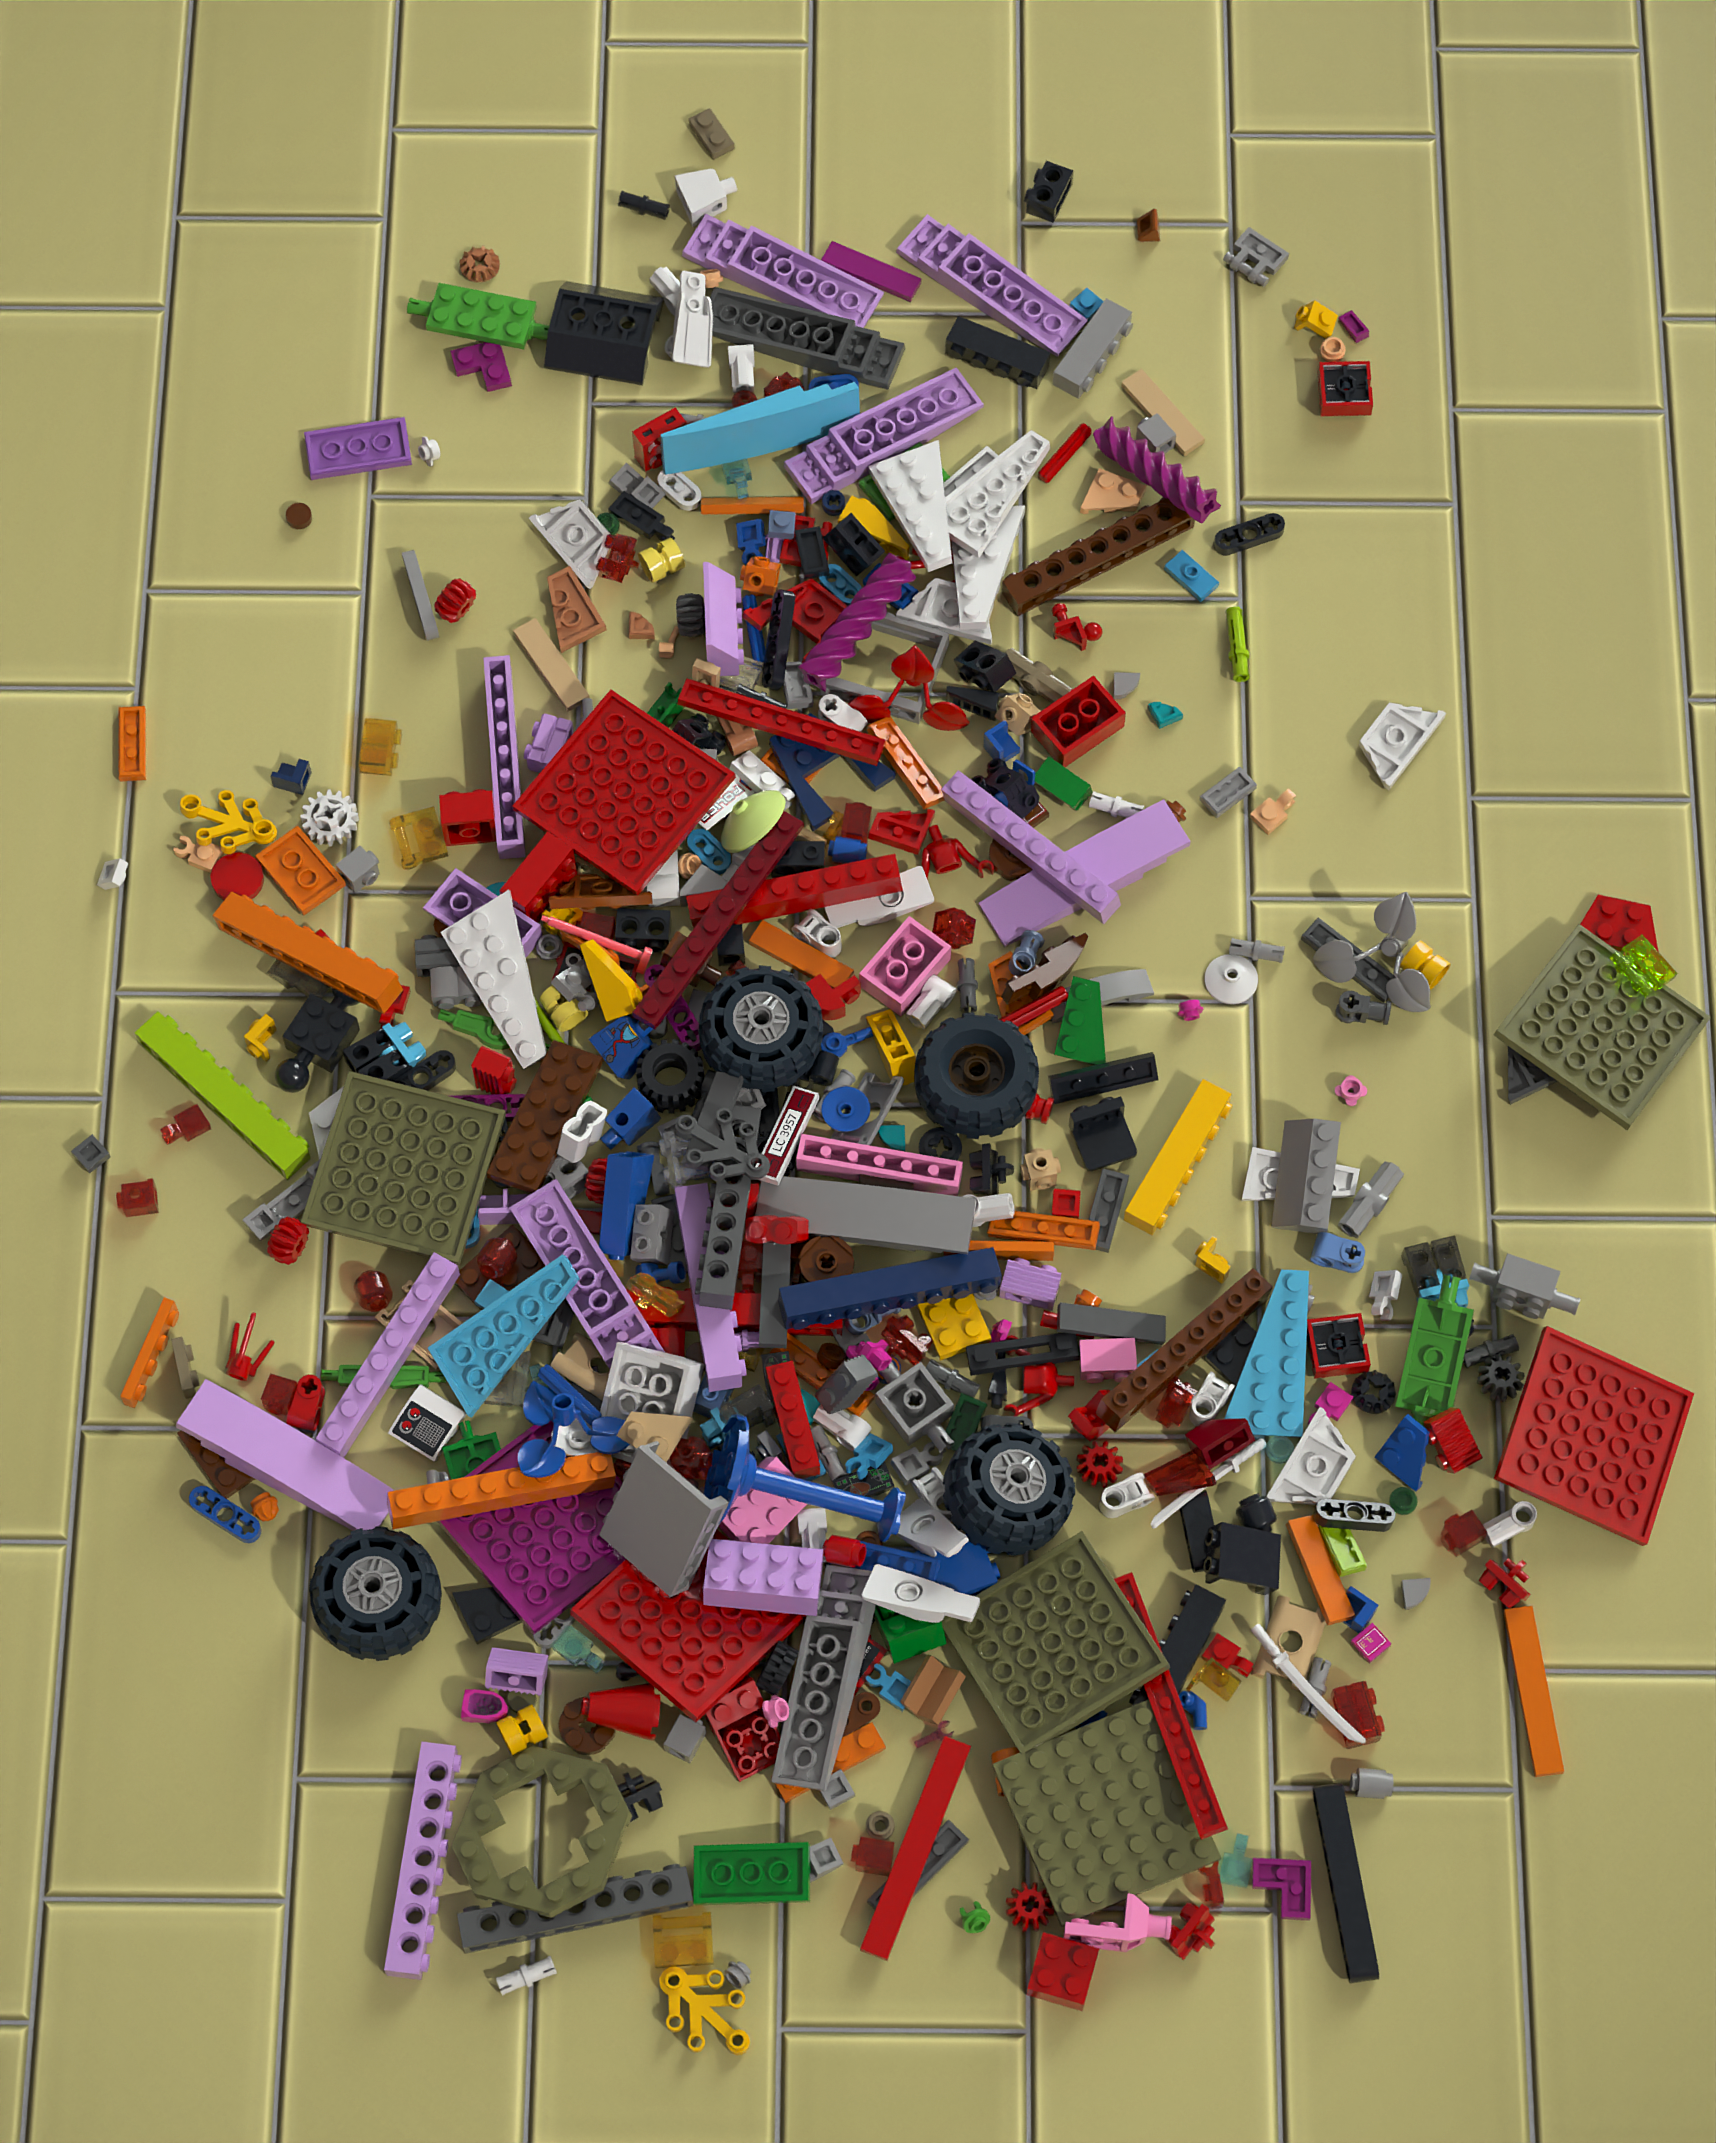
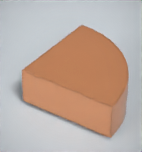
M630 612L629 639H655L652 624L642 617L641 614Z

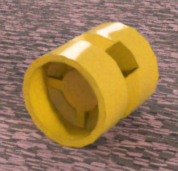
M1421 940L1405 955L1400 963V968L1402 970L1415 969L1420 971L1426 977L1431 990L1445 976L1451 963L1439 954L1434 956L1432 954L1433 949Z
M532 1704L519 1710L515 1718L509 1715L496 1722L512 1756L527 1749V1743L536 1744L548 1738L543 1723ZM526 1722L530 1732L523 1735L519 1725Z

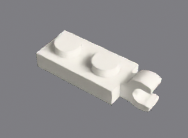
M750 750L731 762L730 770L754 792L777 790L785 797L786 804L784 810L792 806L790 800L795 797V794L790 789L785 788L786 782Z

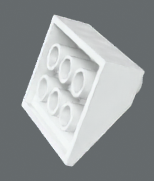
M617 1342L600 1410L602 1417H616L626 1421L631 1411L689 1416L692 1418L704 1364L682 1356ZM689 1427L666 1462L675 1471H679ZM629 1445L623 1451L611 1454V1456L632 1463L634 1459L633 1454L637 1448Z

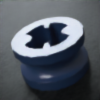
M838 490L826 492L822 498L823 511L829 516L840 515L845 508L844 495ZM829 501H838V506L835 504L829 506Z

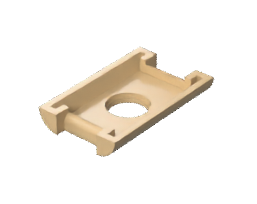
M409 1279L402 1287V1292L405 1295L389 1313L382 1309L375 1316L385 1327H387L413 1286L414 1282ZM440 1305L432 1318L435 1324L434 1332L428 1337H420L413 1348L416 1353L435 1369H439V1366L428 1350V1347L463 1324L442 1305Z
M577 1332L572 1340L573 1345L564 1355L558 1352L550 1366L603 1401L610 1371L607 1373H597L591 1368L590 1361L592 1359L603 1358L594 1343Z
M1278 1596L1266 1633L1280 1649V1652H1286L1289 1655V1661L1307 1681L1326 1624L1320 1608H1317L1315 1613L1289 1604V1597ZM1287 1631L1297 1632L1302 1638L1301 1648L1295 1652L1284 1650L1280 1645L1281 1635ZM1261 1644L1251 1675L1263 1679L1265 1672L1290 1680L1280 1668H1275L1272 1656L1269 1655ZM1292 1682L1290 1689L1301 1692Z

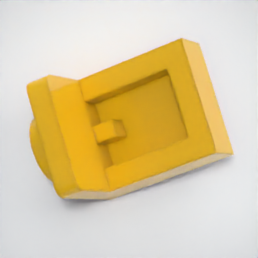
M1314 300L1298 309L1295 315L1297 320L1294 328L1299 331L1304 327H1308L1326 339L1332 336L1338 315Z
M579 908L552 909L550 912L545 910L542 913L543 916L549 918L552 916L575 926L584 918V912ZM543 921V927L550 934H557L561 937L559 929L551 927L547 922Z
M266 1013L261 1019L258 1018L253 1021L249 1031L244 1035V1039L247 1045L246 1050L254 1058L258 1059L261 1057L267 1062L270 1059L268 1049L263 1044L277 1029L274 1020Z

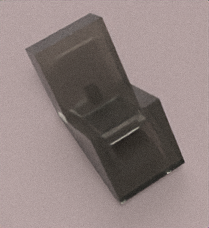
M278 959L275 960L267 972L287 989L295 987L307 997L312 993L322 999L330 986Z

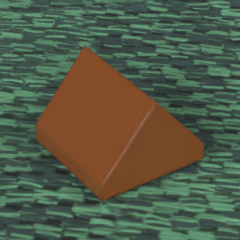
M1154 208L1137 219L1138 241H1160L1157 209Z

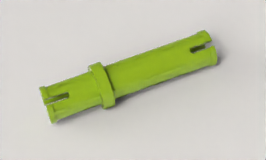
M1233 606L1226 609L1230 642L1228 656L1232 662L1233 680L1235 682H1245L1250 678L1247 662L1249 651L1245 645L1242 608Z

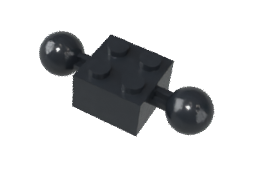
M332 988L334 999L331 1003L312 993L309 995L282 1036L286 1049L296 1054L294 1058L282 1061L276 1068L275 1081L283 1091L296 1093L306 1087L310 1078L308 1066L311 1062L330 1073L333 1072L343 1057V1050L350 1046L360 1031L357 1017L345 1012L348 1006L357 1005L360 1003L359 1001Z

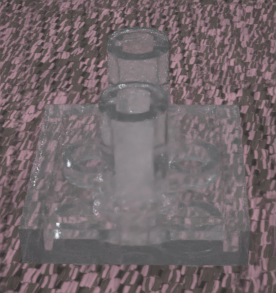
M674 1131L663 1133L664 1139H660L659 1144L661 1155L667 1157L668 1166L663 1167L665 1183L671 1184V1187L674 1189L675 1187L685 1186L688 1180L710 1178V1171L698 1172L697 1169L685 1168L683 1166L681 1157L686 1152L690 1139H681Z

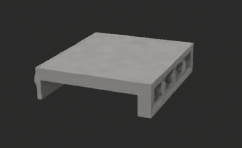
M655 1441L647 1445H641L634 1452L633 1462L623 1476V1484L613 1498L614 1503L610 1512L603 1520L604 1525L599 1535L667 1595L672 1597L689 1589L729 1502L722 1496L709 1500L656 1454L660 1443Z

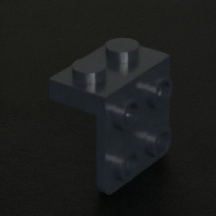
M1121 1096L1117 1098L1107 1097L1100 1100L1096 1105L1090 1107L1083 1105L1070 1113L1069 1127L1088 1171H1095L1134 1158L1137 1155V1148L1124 1118L1125 1105Z

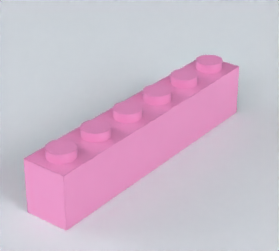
M801 1134L796 1157L797 1171L859 1181L860 1174L914 1183V1191L958 1196L963 1166L961 1161Z

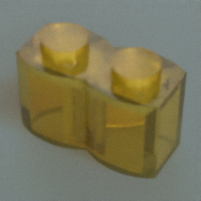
M365 718L359 756L360 773L392 776L393 768H398L399 753H395L396 745H401L402 729H398L397 721Z

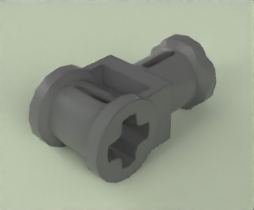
M1346 991L1340 996L1339 1004L1335 1010L1336 1016L1344 1023H1365L1366 1019L1381 1021L1383 1025H1388L1391 1001L1386 1003L1370 1001L1371 996L1360 995L1355 991Z

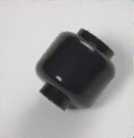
M1256 1493L1239 1501L1240 1506L1236 1509V1514L1243 1527L1267 1532L1272 1531L1271 1524L1276 1522L1277 1515L1268 1497L1260 1496L1259 1493Z

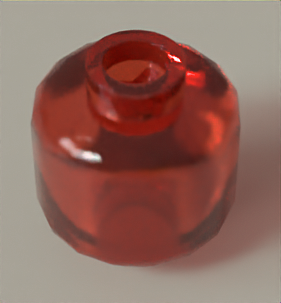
M506 1238L488 1239L477 1255L478 1268L488 1278L505 1277L517 1260V1252L513 1243Z
M365 1271L354 1282V1292L357 1301L365 1310L379 1312L385 1309L393 1298V1291L389 1280L380 1271Z

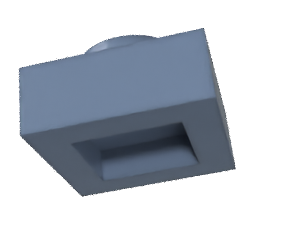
M770 510L768 537L793 540L795 512Z

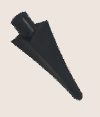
M998 1352L997 1359H1004L1006 1352ZM1006 1369L993 1373L987 1399L991 1400V1407L994 1409H1001L1002 1401H1007Z

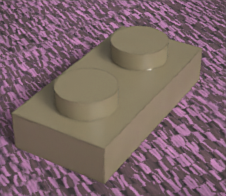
M710 108L689 118V125L713 160L735 149L734 142Z
M183 1337L174 1338L171 1340L182 1391L186 1399L192 1398L196 1394L195 1387L200 1386L197 1371H191L190 1361H194L191 1344H185Z

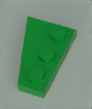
M1073 976L1054 1055L1094 1065L1106 1063L1100 982Z

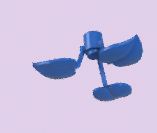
M532 1381L523 1403L525 1418L537 1426L545 1425L551 1420L554 1427L550 1444L542 1439H534L526 1442L520 1448L518 1464L521 1473L525 1476L534 1478L546 1477L562 1468L566 1453L563 1449L554 1447L557 1442L559 1426H569L575 1418H577L586 1434L592 1436L591 1446L600 1453H619L630 1445L616 1436L625 1420L609 1416L600 1417L592 1422V1429H590L583 1420L580 1410H575L574 1398L567 1393L556 1394L552 1389L535 1381Z

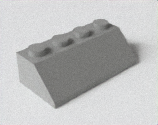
M1314 1118L1287 1120L1284 1122L1271 1228L1314 1234L1327 1232L1341 1122Z

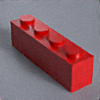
M793 1361L766 1367V1379L790 1472L800 1479L820 1475V1463Z

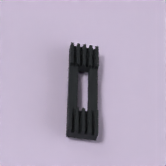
M1064 1332L966 1346L970 1376L994 1373L1008 1368L1080 1360L1076 1334ZM1046 1345H1049L1050 1352L1004 1359L996 1358V1353Z

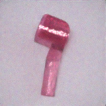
M947 1720L940 1722L936 1731L915 1741L916 1748L937 1739L943 1741L944 1736L951 1738L954 1731L949 1734H944L941 1731V1728H945L950 1722Z

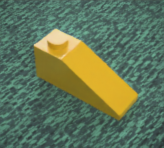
M851 496L838 518V523L852 513L885 550L884 553H892L895 556L899 555L908 561L909 545L876 506L867 499Z
M593 939L582 943L580 948L605 1020L610 1021L632 1014L643 998L640 989L636 988L635 982Z
M888 1009L867 1016L868 1026H870L873 1032L875 1044L890 1079L892 1080L893 1076L903 1077L905 1080L903 1085L914 1082L916 1056L892 1010Z

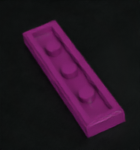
M831 241L821 261L875 288L908 302L912 301L922 282V278L834 241Z

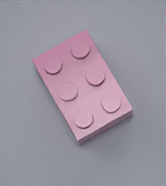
M909 916L859 973L861 988L902 1017L921 995L927 980L933 974L938 975L951 960V946Z
M765 1457L757 1466L795 1477L777 1457ZM751 1489L746 1495L737 1497L718 1527L732 1541L769 1544L807 1504Z

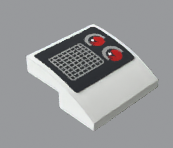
M419 1385L399 1413L388 1434L432 1461H438L443 1452L442 1447L447 1445L450 1437L455 1436L460 1427L459 1423L463 1422L467 1413L425 1386Z

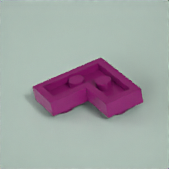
M485 342L450 351L457 377L482 371L487 392L512 386L501 345Z
M1253 1858L1252 1889L1281 1890V1919L1310 1921L1311 1860Z

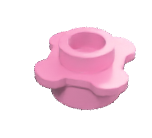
M1349 1075L1341 1085L1335 1087V1094L1341 1096L1348 1106H1355L1360 1097L1366 1096L1367 1088L1362 1086V1083L1356 1077Z
M772 1695L771 1700L762 1703L763 1714L768 1720L770 1727L775 1728L779 1722H784L788 1719L789 1707L783 1698Z

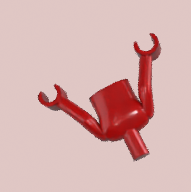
M938 825L929 827L933 842L923 849L921 862L927 880L930 860L934 865L936 873L944 874L962 866L959 854L978 870L980 878H983L982 869L985 868L989 869L992 875L994 874V865L991 861L983 860L979 862L958 839L943 838Z
M1011 1335L1008 1336L1005 1341L1014 1340L1018 1338L1016 1336ZM1024 1349L1005 1351L1009 1356L1016 1354L1018 1356L1031 1355V1353ZM1052 1362L1024 1366L1023 1394H1039L1040 1396L1017 1407L1013 1404H1007L1004 1407V1411H1011L1015 1414L1014 1416H1018L1040 1406L1054 1397L1058 1386L1074 1387V1376L1058 1375L1057 1368Z

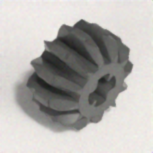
M693 593L678 596L676 600V614L679 633L681 636L688 637L703 635L706 631L703 597L700 594Z
M1500 1354L1495 1356V1361L1488 1357L1484 1362L1485 1366L1479 1367L1478 1373L1481 1376L1477 1378V1384L1484 1385L1481 1389L1482 1394L1491 1393V1401L1496 1398V1395L1500 1397L1502 1403L1506 1401L1507 1395L1514 1399L1517 1396V1391H1521L1524 1386L1521 1380L1524 1379L1525 1374L1518 1371L1521 1366L1520 1363L1511 1364V1356H1508L1505 1361H1502ZM1496 1376L1499 1377V1378H1501V1377L1504 1376L1506 1379H1505V1380H1504V1379H1499V1380H1497V1379H1496Z

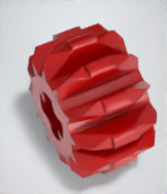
M461 578L453 579L437 597V601L434 604L435 611L442 619L450 623L458 622L474 604L476 590Z
M598 1158L592 1161L588 1168L585 1183V1193L589 1201L602 1205L607 1158Z
M288 1216L282 1218L278 1225H275L267 1242L269 1245L267 1253L281 1264L290 1265L295 1263L298 1257L302 1255L303 1249L306 1248L305 1245L309 1239V1228L296 1218Z
M1096 1440L1092 1441V1449L1084 1445L1082 1447L1083 1454H1078L1076 1461L1080 1463L1076 1466V1471L1083 1473L1081 1480L1086 1482L1091 1479L1092 1488L1096 1487L1097 1482H1101L1103 1488L1107 1487V1480L1116 1483V1474H1122L1123 1467L1120 1466L1123 1463V1457L1116 1455L1118 1448L1115 1446L1108 1449L1107 1441H1104L1103 1446L1099 1447ZM1095 1461H1096L1097 1463L1104 1462V1463H1105L1104 1467H1103L1102 1465H1099V1466H1097V1467L1094 1466V1465H1095Z
M1022 1882V1892L1012 1888L1011 1894L1014 1898H1006V1904L1012 1907L1006 1910V1916H1016L1012 1920L1013 1926L1023 1922L1022 1931L1024 1932L1028 1930V1924H1032L1035 1932L1039 1931L1038 1921L1047 1926L1049 1920L1046 1916L1054 1915V1909L1048 1907L1052 1905L1049 1898H1044L1047 1895L1045 1888L1038 1892L1037 1882H1033L1032 1889H1028L1026 1882ZM1029 1901L1034 1902L1032 1912L1026 1911V1905Z

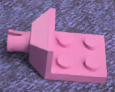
M1127 1894L1122 1928H1118V1924L1113 1922H1101V1925H1091L1088 1920L1075 1918L1071 1922L1065 1923L1063 1938L1100 1948L1101 1950L1128 1952L1145 1943L1146 1937L1170 1939L1172 1916L1166 1917L1149 1914V1907L1134 1894Z

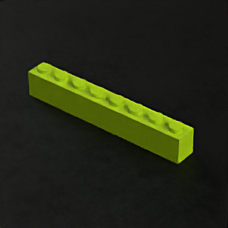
M157 1011L134 1032L138 1043L286 1180L290 1179L311 1159L308 1151L309 1144L300 1135L295 1137L290 1133L291 1129L283 1119L279 1118L276 1120L271 1115V1109L263 1101L257 1102L253 1099V1093L243 1083L239 1086L233 1080V1074L226 1067L220 1068L214 1063L216 1060L213 1055L206 1049L201 1051L196 1046V1040L189 1033L183 1034L177 1029L179 1027L172 1017L169 1015L164 1017Z

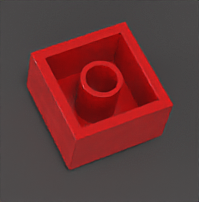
M476 789L467 793L452 791L445 795H439L441 826L446 846L497 842L492 790Z
M1043 1932L1026 1995L1083 2011L1100 1948Z

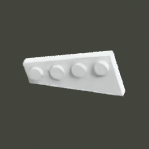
M1252 1147L1242 1201L1275 1200L1280 1152ZM1336 1164L1332 1198H1350L1355 1196L1360 1169Z

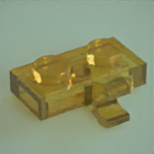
M640 1272L630 1277L625 1285V1288L640 1297L634 1304L643 1310L652 1305L668 1317H671L680 1312L685 1304L684 1301L678 1298L676 1292L663 1288L656 1283V1280L651 1275Z

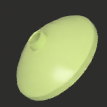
M765 790L738 801L733 806L721 833L722 847L729 853H737L758 842L779 820L785 808V797L777 790Z

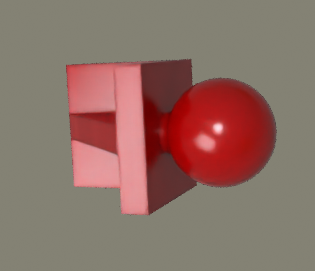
M1058 603L1051 609L1053 616L1058 619V622L1054 623V639L1064 638L1078 644L1081 651L1086 650L1087 640L1097 641L1101 638L1103 631L1098 623L1090 622L1083 628L1079 616L1068 619L1065 604Z

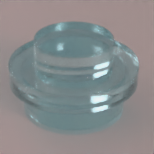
M1275 1436L1266 1445L1268 1458L1279 1464L1286 1463L1294 1451L1293 1443L1284 1436Z

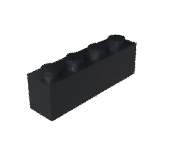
M960 316L957 317L946 338L945 353L949 354L952 358L962 359L972 363L977 368H984L995 372L999 377L1015 380L1024 387L1038 389L1050 364V352Z

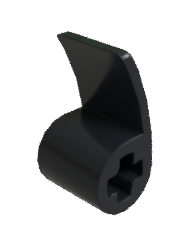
M819 1051L810 1070L797 1079L822 1086L832 1085L839 1057L827 1051Z

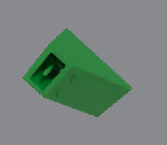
M879 1605L875 1606L873 1616L894 1664L947 1644L942 1621L932 1623L915 1620Z

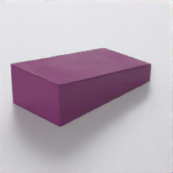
M1352 310L1339 316L1340 323L1355 343L1369 337V329Z

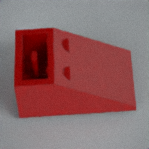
M748 1674L704 1715L738 1782L775 1764L781 1739L777 1728L769 1726L762 1709L764 1700L754 1680Z

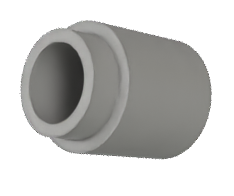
M1357 1768L1356 1774L1352 1773L1350 1777V1790L1355 1791L1356 1797L1384 1799L1385 1796L1391 1797L1393 1792V1774L1386 1773V1770Z

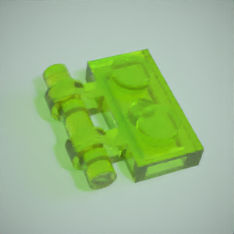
M1643 934L1623 947L1620 953L1625 958L1618 951L1609 957L1615 964L1614 968L1620 974L1623 973L1631 982L1630 986L1636 992L1639 991L1645 998L1653 992L1647 984L1657 991L1672 981L1678 974ZM1632 966L1639 972L1641 976L1638 975V973L1632 968Z

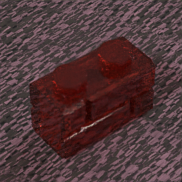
M1366 1681L1334 1688L1331 1698L1335 1711L1366 1740L1365 1744L1349 1740L1343 1735L1346 1749L1380 1741L1382 1737L1381 1732H1385V1727L1381 1715L1376 1716L1373 1705L1377 1704L1373 1688L1368 1689Z

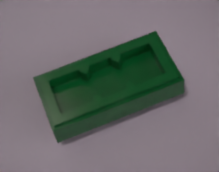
M961 1393L945 1430L948 1436L955 1442L950 1450L956 1452L972 1433L977 1432L987 1408V1403Z

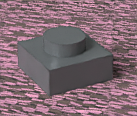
M93 1134L71 1151L72 1155L89 1174L111 1157L109 1152Z

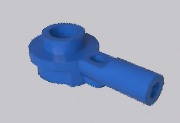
M869 1026L846 1036L836 1032L828 1033L822 1039L821 1050L833 1053L840 1058L847 1052L848 1046L873 1037V1032Z

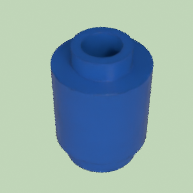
M836 836L835 841L830 840L828 856H832V862L842 864L865 860L868 844L862 843V840Z

